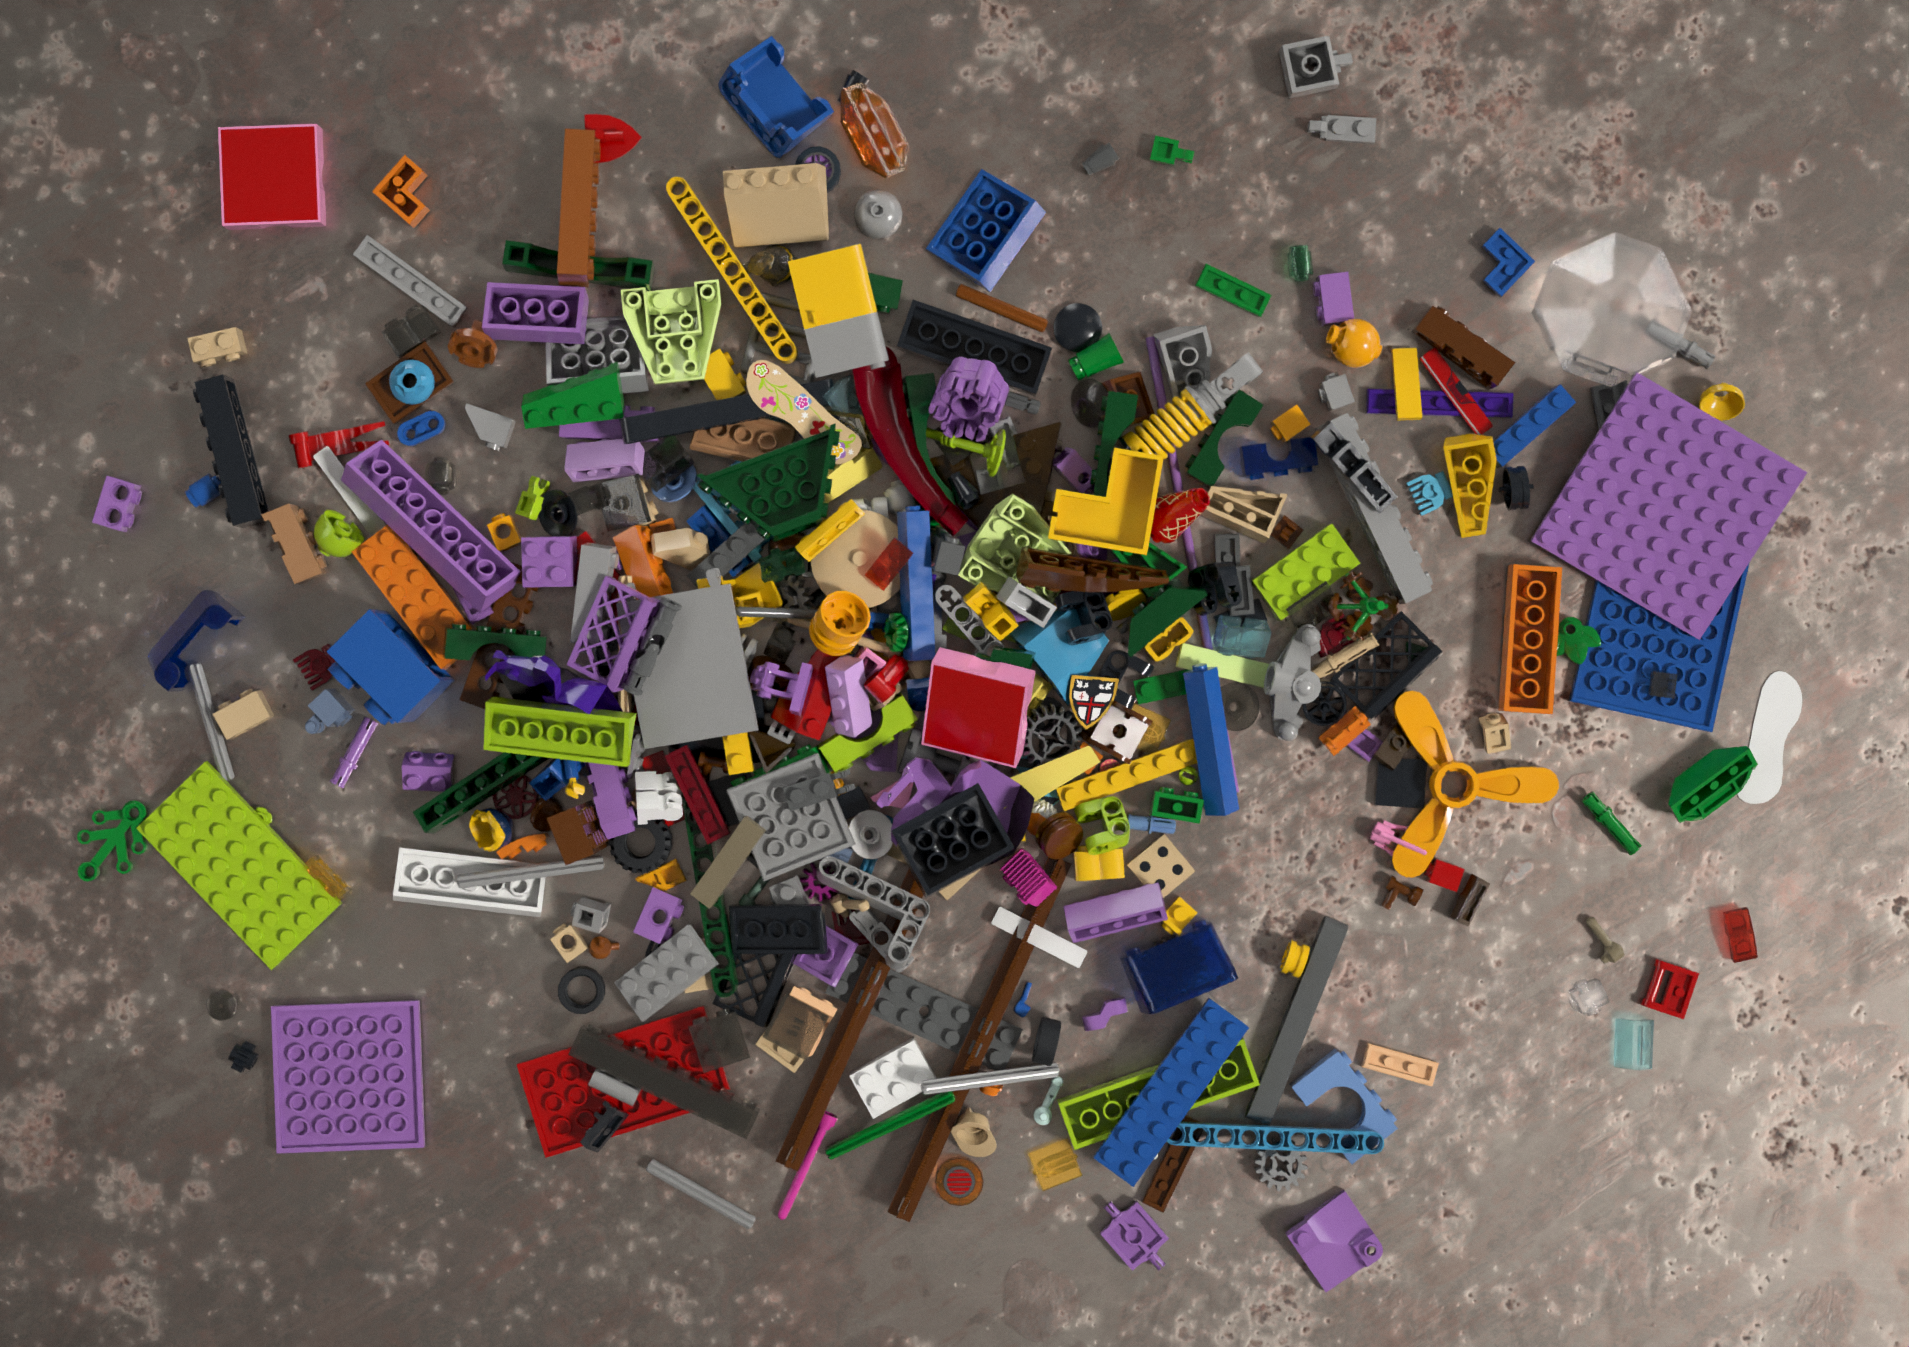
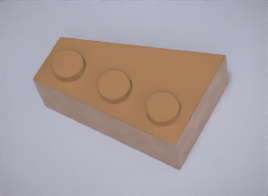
M286 504L261 514L264 521L269 520L274 532L271 536L274 542H278L283 554L281 557L294 584L300 585L326 574L324 568L327 567L324 556L317 552L314 532H309L306 522H309L304 508L300 509L297 505Z

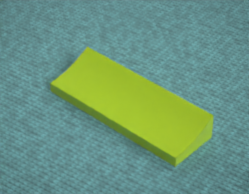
M492 697L485 703L483 750L628 767L630 765L636 713L593 708L591 713L588 714L576 706Z

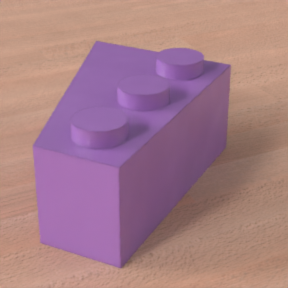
M584 762L589 771L587 778L589 784H592L593 800L600 826L607 840L636 831L633 821L637 820L634 807L629 804L630 801H633L629 787H625V783L629 782L628 778H626L625 768L620 769L619 766Z

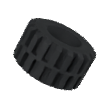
M664 819L647 820L648 824L638 825L637 820L633 821L635 828H646L655 838V847L647 856L640 857L630 852L627 846V836L629 833L611 838L609 846L611 847V856L613 855L615 858L614 861L620 864L622 869L636 874L648 873L662 865L670 855L669 853L672 849L671 839H673L672 833L670 834L669 831L670 828L664 823Z

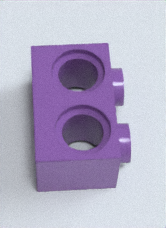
M106 476L92 523L127 532V529L131 528L134 522L135 515L132 514L134 507L141 500V485ZM124 486L127 489V496L121 500L118 497V490ZM114 510H118L120 513V519L116 523H113L111 520V513Z

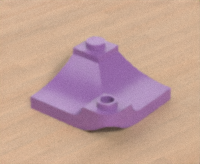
M1342 1190L1304 1216V1220L1285 1232L1325 1292H1328L1358 1270L1376 1262L1383 1253L1382 1244L1345 1190ZM1370 1246L1375 1247V1251L1372 1254L1367 1253V1248Z

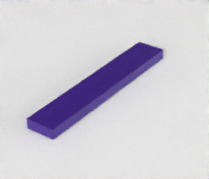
M1367 389L1366 414L1396 415L1394 390ZM1420 390L1423 416L1462 417L1444 391ZM1469 392L1487 417H1513V393Z

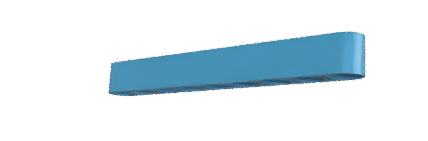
M1180 1122L1177 1127L1182 1131L1181 1138L1173 1140L1169 1137L1167 1140L1169 1144L1176 1146L1377 1154L1384 1147V1139L1374 1130ZM1197 1128H1203L1207 1133L1206 1138L1202 1141L1195 1140L1192 1135L1193 1131ZM1221 1129L1230 1131L1231 1138L1229 1141L1221 1142L1217 1138V1134ZM1246 1130H1251L1256 1134V1138L1252 1143H1245L1242 1140V1134ZM1271 1131H1276L1280 1134V1141L1276 1144H1270L1266 1139ZM1300 1132L1304 1134L1305 1141L1303 1144L1294 1145L1291 1142V1137L1294 1133ZM1322 1133L1327 1134L1330 1138L1328 1145L1323 1147L1316 1143L1317 1136ZM1349 1134L1354 1137V1144L1346 1148L1341 1145V1138ZM1369 1136L1378 1137L1379 1144L1376 1148L1370 1149L1366 1146L1365 1142Z

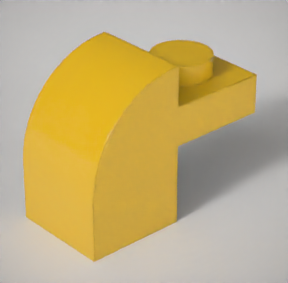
M981 582L966 594L963 599L980 616L984 626L1001 641L1019 625L1006 604L996 598L997 594L994 591H990Z

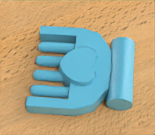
M1444 471L1435 474L1436 478L1431 475H1422L1406 483L1408 487L1421 481V483L1409 488V491L1412 492L1423 487L1422 490L1412 494L1413 498L1419 495L1423 496L1415 500L1416 504L1430 500L1417 507L1418 510L1432 505V507L1419 512L1420 516L1438 509L1443 504L1444 497L1445 499L1453 497L1452 489Z

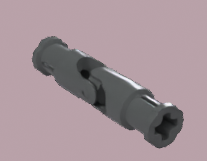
M661 597L659 610L656 616L652 617L640 649L629 667L631 671L627 680L621 684L622 689L633 695H642L643 691L641 689L646 678L650 677L654 669L656 657L660 654L673 627L672 621L677 611H680L682 608L679 603L669 598ZM656 634L660 635L659 643L651 637Z

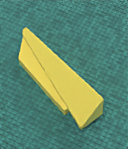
M861 446L859 453L853 459L843 464H835L834 470H829L828 479H832L831 493L825 494V503L831 502L882 468V464L872 447L863 448Z
M1086 746L1010 778L1022 785L1035 798V802L1100 763V760L1092 747Z

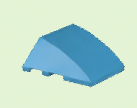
M1076 609L1055 611L1044 628L1033 621H1028L1020 624L1009 634L1021 649L1035 652L1033 662L1053 685L1054 690L1067 706L1070 704L1069 684L1071 674L1088 675L1109 642V639L1104 634L1098 640L1078 645H1069L1065 634L1066 631L1081 626Z

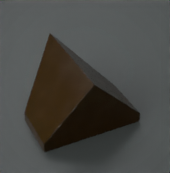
M757 722L759 730L748 733L767 773L794 749L796 742L794 737L790 744H787L768 735L770 726ZM776 728L775 732L779 733L780 729ZM785 731L783 735L788 737L790 732Z

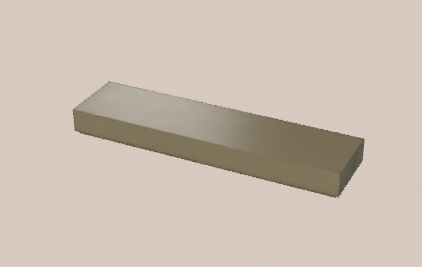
M745 816L695 886L691 895L707 908H712L766 830L750 817Z

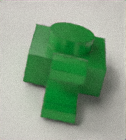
M1155 135L1150 161L1174 166L1175 159L1192 164L1194 151L1178 148L1179 140Z

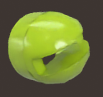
M1192 766L1180 769L1178 773L1179 781L1184 785H1193L1198 779L1197 770ZM1183 772L1195 775L1194 779L1191 780L1182 776Z

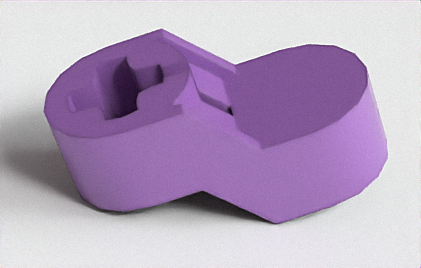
M1125 997L1105 1000L1099 1012L1082 1016L1084 1030L1103 1029L1106 1027L1111 1016L1128 1012Z

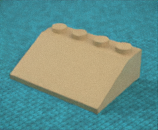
M811 163L723 171L724 198L735 248L829 241L825 166Z

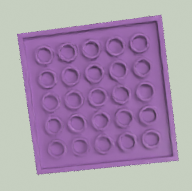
M420 1000L271 1006L277 1154L425 1147Z

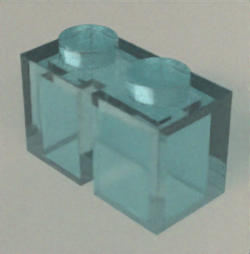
M1219 616L1213 638L1218 653L1225 656L1242 655L1247 658H1265L1272 633L1266 620L1245 618L1243 627H1240L1242 621L1240 617Z

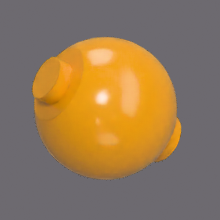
M1349 319L1340 326L1333 324L1326 336V343L1332 345V352L1335 358L1347 367L1359 368L1366 366L1374 358L1377 359L1382 351L1378 331L1371 323L1363 319Z

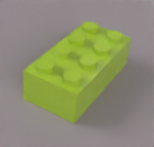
M1329 524L1251 581L1253 588L1276 620L1281 621L1358 566L1360 562L1333 524Z

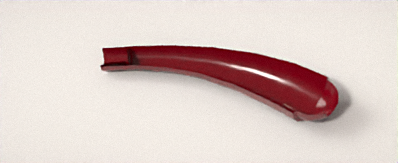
M886 346L889 360L884 361V367L871 370L870 365L853 369L858 401L867 426L888 464L922 507L929 511V514L951 536H954L965 525L968 518L947 498L930 474L917 448L907 415L901 363L897 362L894 352Z

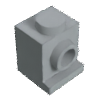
M582 897L578 902H574L572 906V926L599 934L607 926L612 903L607 902L605 904Z

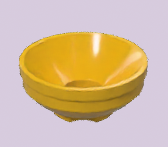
M1727 383L1716 384L1707 388L1701 394L1699 400V409L1719 421L1735 418L1745 407V399L1741 390ZM1719 391L1728 392L1725 396L1714 395L1715 392Z

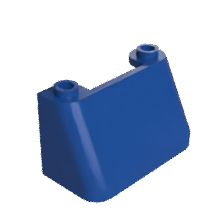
M771 36L729 64L719 80L718 86L724 98L768 151L776 158H780L828 120L834 113V110L826 99L816 97L811 100L782 65L785 58L784 48Z

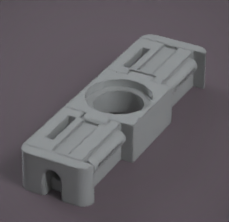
M870 909L864 912L860 910L853 911L849 919L885 958L895 935L882 921L880 922ZM879 931H885L888 934L889 939L884 945H879L875 941V936ZM898 951L892 952L893 958L897 960L903 959L902 953ZM909 956L905 966L895 971H904L914 961V956Z

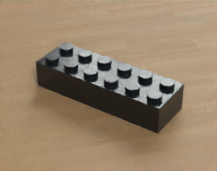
M912 300L897 344V349L948 367L957 357L991 361L996 365L997 370L1009 385V388L1032 396L1037 394L1052 347L916 300Z
M222 374L194 382L196 389H193V395L196 403H200L202 409L199 417L202 426L207 428L208 437H206V443L209 451H213L215 460L212 461V466L215 474L219 475L221 480L219 492L222 499H226L228 508L225 509V514L228 522H232L233 526L241 528L268 522L269 520L264 521L261 515L269 512L235 380Z

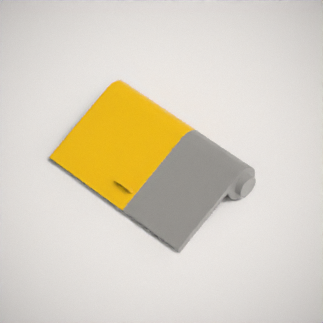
M861 244L788 261L816 378L870 365L871 370L884 367V361H888L889 358Z

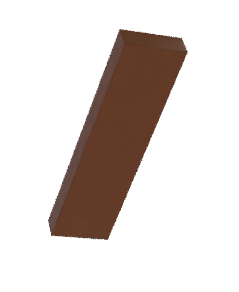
M1185 1115V1117L1183 1118V1120H1182L1181 1122H1200V1121H1198V1120H1196V1119H1194V1118H1192V1117H1190V1116H1188V1115ZM1176 1128L1171 1139L1178 1140L1181 1138L1182 1131L1180 1128ZM1197 1128L1193 1131L1192 1135L1195 1140L1199 1141L1204 1130L1203 1128ZM1168 1144L1141 1199L1142 1203L1164 1213L1196 1146Z

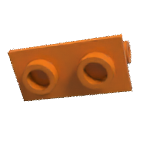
M1354 706L1342 719L1333 724L1318 738L1335 756L1371 724L1365 714Z

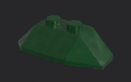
M1169 585L1166 588L1161 586L1151 594L1152 600L1147 604L1141 602L1132 610L1134 614L1131 616L1128 655L1132 657L1206 597L1207 591L1204 588Z

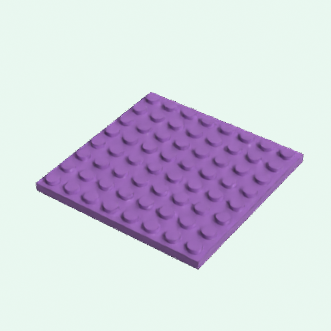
M1635 372L1531 538V541L1700 640L1807 472L1645 376Z

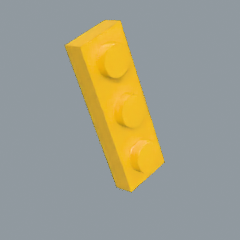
M850 499L848 502L840 505L832 516L824 519L812 533L804 536L795 548L810 562L864 516L865 513Z

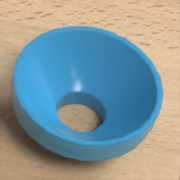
M405 360L396 365L392 370L389 384L393 395L399 401L414 405L422 403L430 397L434 390L435 379L431 369L423 362ZM410 373L414 374L417 378L416 385L412 388H406L403 385L404 376Z

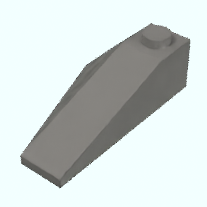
M1206 325L1175 327L1153 334L1172 398L1179 397L1181 399L1180 393L1187 385L1195 390L1202 385L1201 382L1205 379L1209 382L1212 346Z

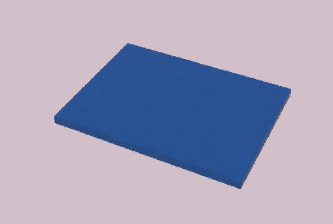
M1749 564L1700 640L1595 579L1585 626H1591L1597 631L1601 639V646L1588 647L1584 662L1580 665L1576 664L1568 701L1713 732Z

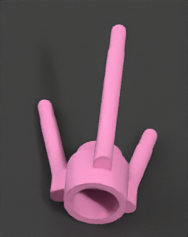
M1385 820L1383 823L1377 821L1370 839L1374 841L1373 845L1380 847L1389 855H1393V850L1385 845V843L1389 845L1391 841L1420 854H1427L1426 850L1395 837V831L1391 830L1406 831L1408 826L1393 824Z

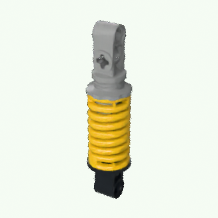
M1248 352L1211 383L1205 379L1201 382L1202 385L1195 390L1187 385L1180 393L1181 399L1173 397L1172 404L1167 402L1164 405L1165 410L1159 408L1157 415L1151 414L1149 416L1150 421H1142L1143 428L1137 425L1134 428L1135 433L1130 431L1124 436H1120L1118 439L1122 448L1164 456L1163 460L1168 458L1167 451L1173 454L1175 452L1174 445L1177 448H1181L1183 446L1182 440L1189 442L1190 435L1193 437L1198 435L1197 429L1203 431L1209 425L1216 423L1213 414L1218 409L1226 407L1224 401L1244 385L1263 373V370ZM1223 378L1227 380L1233 379L1232 390L1228 388L1223 390L1221 388ZM1112 458L1109 459V463H1108V469H1107V484H1108V482H1109V476H1110Z

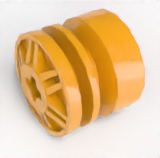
M835 591L827 595L810 621V639L823 653L832 656H843L850 653L869 627L871 616L868 606L859 596L848 591Z

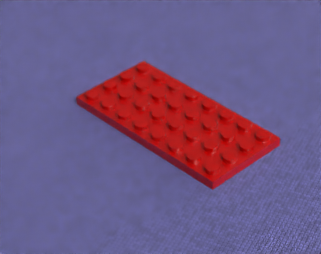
M704 1005L516 1064L545 1158L582 1147L583 1145L580 1141L584 1138L586 1131L599 1121L594 1116V1113L597 1111L604 1115L607 1111L606 1107L602 1104L604 1101L612 1103L616 1108L629 1114L611 1136L614 1137L733 1099ZM598 1066H602L642 1085V1089L633 1106L588 1085Z

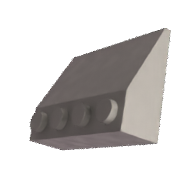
M624 316L587 319L584 344L545 342L547 386L563 383L566 379L583 376L588 374L589 371L600 370L618 361L623 393L649 391L648 368Z

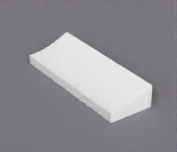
M399 848L393 901L540 917L546 877L459 888L457 885V875L533 865L536 863Z

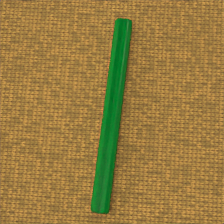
M952 1091L942 1092L827 1146L825 1153L830 1160L837 1158L952 1104L956 1100Z

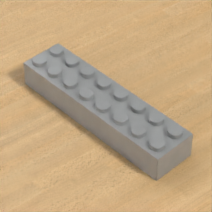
M1346 413L1331 420L1330 422L1334 424L1344 438L1350 441L1362 457L1369 461L1380 474L1374 460L1370 461L1367 454L1370 450L1365 439H1360L1356 431L1359 427L1353 416L1350 417ZM1323 425L1315 428V431L1320 429ZM1330 461L1393 595L1399 599V604H1406L1431 592L1432 579L1427 571L1423 572L1420 566L1422 558L1417 549L1413 550L1409 541L1412 538L1406 527L1402 528L1400 524L1401 514L1397 506L1390 504L1381 513H1378Z

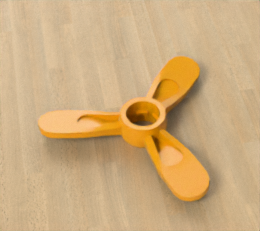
M1403 692L1394 701V716L1413 748L1433 770L1429 780L1432 798L1410 823L1401 837L1402 840L1426 850L1427 854L1423 855L1397 844L1393 851L1392 863L1394 869L1400 875L1413 878L1420 876L1427 869L1443 841L1453 809L1469 805L1476 796L1510 803H1544L1556 796L1559 789V780L1557 775L1548 768L1534 766L1506 767L1476 773L1470 765L1454 760L1443 728L1427 698L1420 692ZM1448 770L1449 772H1460L1467 777V787L1461 798L1448 797L1441 792L1442 778Z

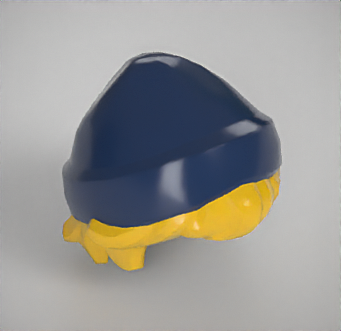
M487 808L482 811L475 810L474 814L471 815L469 828L475 841L478 842L479 848H483L488 852H494L510 843L513 820L506 813L493 808Z

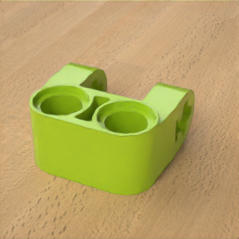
M1109 796L1084 802L1075 807L1074 812L1079 823H1088L1101 819L1105 832L1094 834L1085 840V845L1090 855L1102 854L1127 845L1130 838V825L1120 799ZM1109 809H1113V810H1116L1117 812H1116V813H1113V814H1110V813H1107L1106 811L1109 810ZM1116 830L1123 831L1124 834L1116 835L1113 832Z

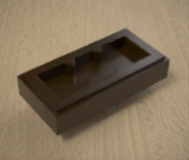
M1398 722L1395 723L1373 754L1376 760L1391 771L1396 768L1411 746Z
M1471 874L1464 890L1458 897V902L1450 918L1468 927L1490 883Z

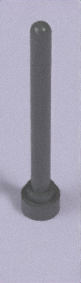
M765 607L736 608V614L739 617L812 619L818 609Z

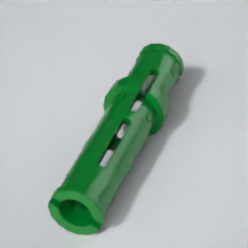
M1594 791L1588 793L1581 800L1595 816L1594 819L1597 823L1600 822L1630 856L1641 848L1642 845L1612 813L1613 810L1598 798Z

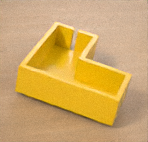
M1114 448L1106 497L1056 489L1053 512L1058 514L1057 517L1052 516L1048 539L1147 555L1164 456Z

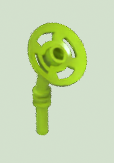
M926 428V437L940 441L944 446L958 447L982 454V457L987 458L989 476L994 477L996 475L1005 446V429H1000L990 444L985 443L983 445L960 437L956 438L955 434H953L952 438H949L941 431Z

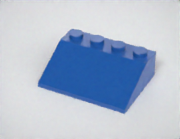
M981 169L926 249L975 284L991 292L1046 212L1036 200Z

